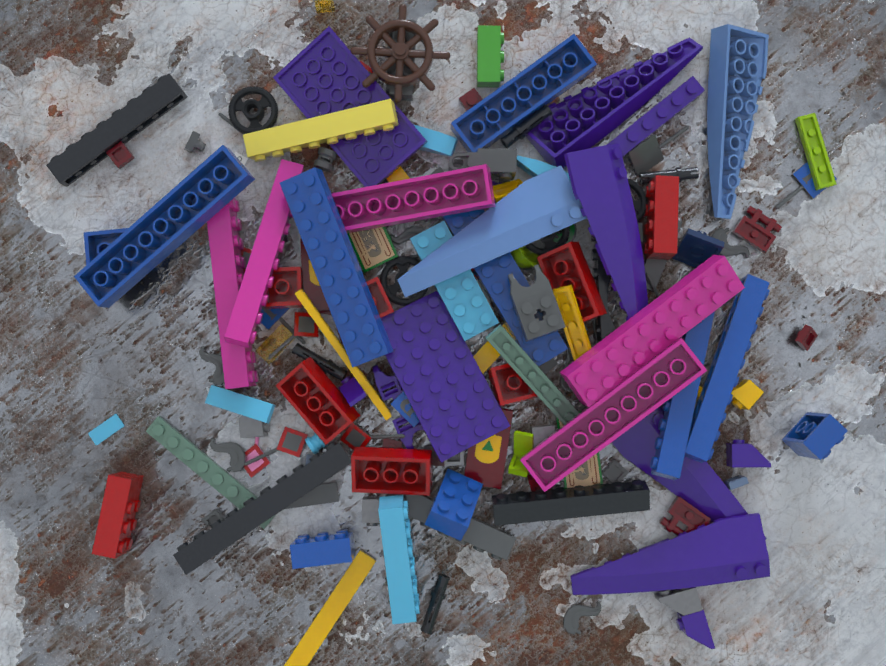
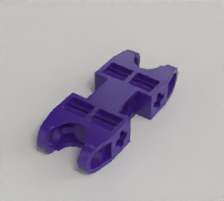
M378 365L373 366L375 382L383 401L390 398L395 400L403 392L396 376H387L384 372L380 371ZM397 386L396 388H393V389H391V390H389V391L383 392L384 390H387V389H389V388H391V387ZM400 414L401 417L392 420L397 433L405 435L404 438H400L407 449H414L412 444L413 435L415 432L423 430L420 422L415 427L409 423L399 428V426L408 422Z

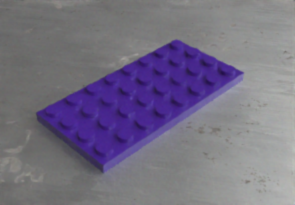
M330 26L273 77L307 119L391 99L376 81L367 88L363 87L362 82L370 73L351 54L350 50ZM396 104L395 109L399 125L394 126L393 130L383 131L381 129L375 131L376 133L373 135L365 136L361 134L357 135L356 139L346 140L344 138L338 140L339 142L336 144H329L364 187L381 184L427 143V140Z
M437 291L381 318L394 351L386 354L385 357L440 463L510 427L471 351L463 340Z

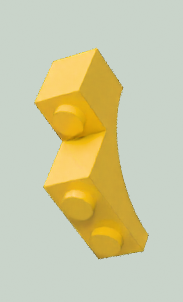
M743 379L736 387H733L731 392L733 401L731 403L740 410H749L764 392L750 379ZM700 386L698 389L696 401L699 399V396L702 391V387Z

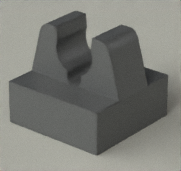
M193 131L184 150L192 153L193 149L203 152L206 144L198 140L200 134Z

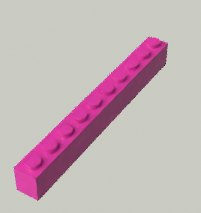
M281 159L224 335L227 343L249 348L250 344L256 340L257 332L255 328L262 321L263 313L260 312L262 306L267 304L269 295L266 293L268 288H272L274 282L272 274L274 270L278 269L280 262L278 255L279 252L282 253L284 250V235L289 234L291 226L289 219L290 217L293 218L280 182L303 173L304 165Z

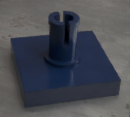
M688 228L677 246V254L672 259L697 268L712 255H719L724 248L725 242L707 236L705 232L702 234V231H694Z

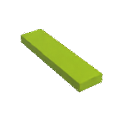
M812 113L797 117L795 122L815 189L820 190L837 185L816 114Z

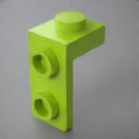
M515 430L514 454L508 468L509 474L523 477L528 476L529 471L520 459L533 449V434Z

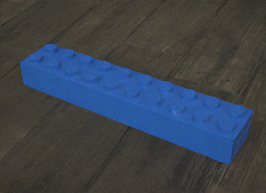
M222 145L74 276L98 307L110 308L251 184L255 178L229 148Z
M314 167L280 182L352 368L394 352L323 171Z
M480 209L441 216V218L445 221L452 236H454L485 211ZM510 252L472 268L513 338L538 367L568 349L558 331L528 342L525 341L510 297L508 275L513 273L514 278L521 286L530 287ZM537 311L534 317L535 319L539 318V321H541L544 315Z

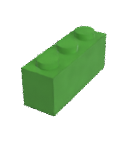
M478 25L477 87L499 88L500 81H504V70H500L501 63H504V51H501V44H504V32H501V26Z

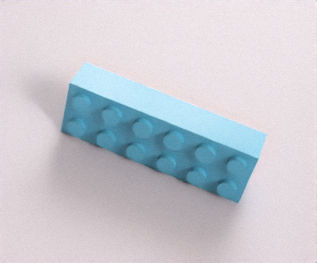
M442 221L410 238V242L420 261H422L453 236L445 221ZM471 269L434 285L464 341L499 323Z
M403 494L383 496L379 499L378 512L392 624L416 622V614H420V599L417 591V575H415V558L413 556V541L410 532L411 524L408 517V500L404 501Z

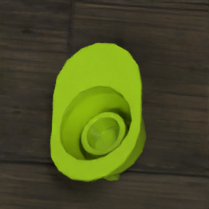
M526 246L510 252L520 268H531L537 264L539 265L537 257L540 255L531 252Z

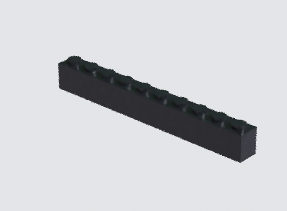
M331 443L325 447V453L322 455L317 453L309 458L310 463L303 466V464H300L294 468V474L289 477L286 475L282 476L276 481V486L273 488L268 486L260 491L261 496L257 499L251 497L243 503L245 507L239 511L235 508L226 514L228 518L223 522L220 519L210 525L211 530L206 533L203 530L193 537L195 540L190 544L185 542L177 547L178 552L173 556L185 575L351 464V457L342 443Z

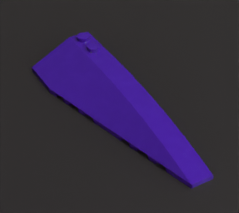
M689 37L668 47L664 53H656L651 56V59L643 63L641 61L635 63L634 67L629 70L623 69L598 81L597 85L581 89V93L573 97L569 95L558 104L554 102L548 105L552 115L525 136L548 164L556 167L561 165L562 168H565L567 165L564 154L589 149L598 143L668 84L703 49V46Z
M610 144L566 153L564 157L575 199H579L583 208L580 211L583 217L586 216L590 224L588 230L590 235L595 237L597 241L595 247L607 275L610 274L612 277V288L619 294L621 299L619 305L621 309L626 311L627 321L648 305L639 228L620 145Z
M661 407L655 409L611 442L625 459L651 476L673 494L681 497L705 514L712 522L719 518L748 514L707 462L700 463L684 456L681 475L676 480L651 474L650 462L656 453L654 443L660 435L658 425L665 412Z
M753 513L719 518L714 520L712 524L698 526L696 530L688 533L685 531L680 533L678 537L659 541L639 549V552L631 555L630 553L625 554L622 558L613 562L611 560L607 561L600 567H592L573 574L570 578L573 595L652 592L770 577V563L760 514Z

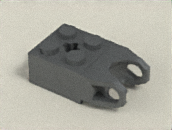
M478 148L477 152L455 153L449 157V171L487 164L490 168L491 180H499V183L510 182V180H514L516 174L517 149ZM458 163L461 164L462 167L455 168L453 165Z
M538 264L533 267L535 282L530 287L521 286L514 278L513 273L508 275L510 297L526 342L560 331L566 327L550 282L541 272ZM537 311L544 315L541 321H539V318L535 319L534 317Z

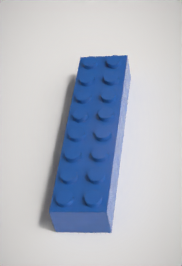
M573 34L451 122L450 129L467 152H477L478 148H489L511 132L515 125H520L544 105H548L591 74L597 63L577 36Z

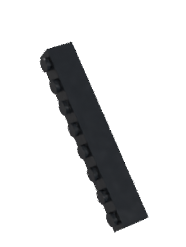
M170 73L163 75L153 86L145 88L137 98L130 99L125 107L114 111L106 121L99 122L94 130L83 134L78 142L67 146L66 151L51 158L46 166L60 184L68 187L107 158V151L121 141L124 144L188 96Z
M633 480L632 482L617 481L612 484L597 483L592 486L578 485L572 488L558 487L546 492L538 489L533 492L499 493L492 496L493 518L495 526L647 511L650 510V490L645 480Z

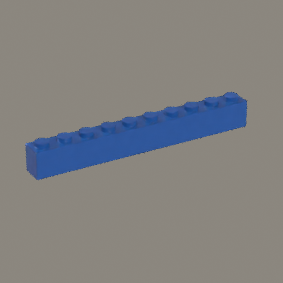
M750 274L741 279L745 288L736 294L693 413L685 456L700 463L707 462L713 455L714 449H712L714 441L716 442L719 438V426L726 418V406L732 401V389L736 387L739 381L737 376L739 369L741 370L745 364V352H748L750 349L751 335L755 333L758 326L756 324L757 318L761 316L764 309L762 303L770 292L768 289L770 282Z
M715 311L680 337L703 366ZM701 376L663 404L662 410L665 412L658 425L660 435L654 443L656 453L650 462L651 474L671 480L680 478Z

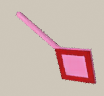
M255 437V444L245 452L246 462L264 454L258 446L259 437ZM264 457L244 466V469L252 478L271 462L267 457Z

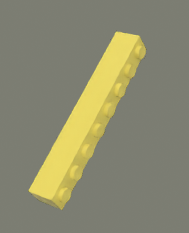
M391 99L243 134L247 157L255 160V162L266 160L268 156L281 157L284 156L285 152L289 151L291 153H298L302 151V148L306 147L314 149L320 147V144L323 143L336 144L340 139L352 140L361 134L369 136L381 129L383 131H390L394 129V126H398L399 123L395 104Z

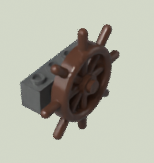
M405 4L399 6L398 19L388 21L381 26L371 15H368L366 22L375 31L370 38L368 47H352L350 49L353 55H368V61L373 73L362 82L363 87L367 88L379 79L386 84V93H389L390 98L397 103L402 100L413 101V87L419 81L428 90H435L434 83L426 76L431 68L433 59L447 60L451 56L447 51H433V45L428 34L438 26V20L432 19L422 28L416 24V20H406L407 7ZM381 39L388 45V48H377ZM421 41L425 50H415L416 44ZM376 56L390 57L381 66H379L376 60ZM415 58H425L420 68L415 64Z

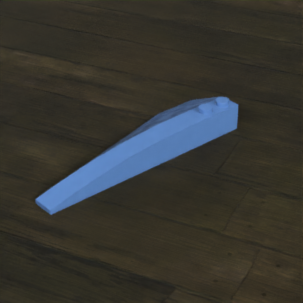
M730 24L711 29L708 76L707 143L714 218L731 219L737 197L735 189L740 184L741 178H739V173L745 164L743 156L744 152L748 151L754 126L752 119L753 115L757 113L759 106L756 104L757 98L762 93L763 87H761L762 79H765L767 73L769 39L768 34Z
M560 165L524 181L495 204L496 207L489 208L397 279L404 296L408 297L587 219L586 216L583 217L580 211L583 207L580 200L575 199L571 182L562 166Z

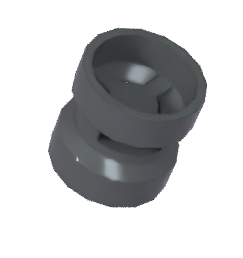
M319 147V156L313 166L323 171L331 172L333 169L332 163L336 159L337 153L330 149Z

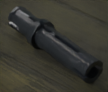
M544 105L520 125H515L511 132L500 139L503 146L508 149L519 139L525 138L529 131L552 115L551 109Z
M676 167L675 170L640 172L639 178L647 177V179H640V184H648L655 175L679 176V182L686 179H698L699 174H691V172H699L698 167L685 169Z
M297 343L292 350V354L304 360L311 356L325 374L328 373L340 381L347 374V370L334 364L331 359L323 358L300 345V343Z
M439 574L435 588L431 591L432 597L420 629L424 633L432 634L433 632L432 630L442 601L446 598L445 592L450 577L447 575ZM441 587V591H440L438 600L436 601V597H437L439 588ZM435 607L432 618L429 620L432 609Z

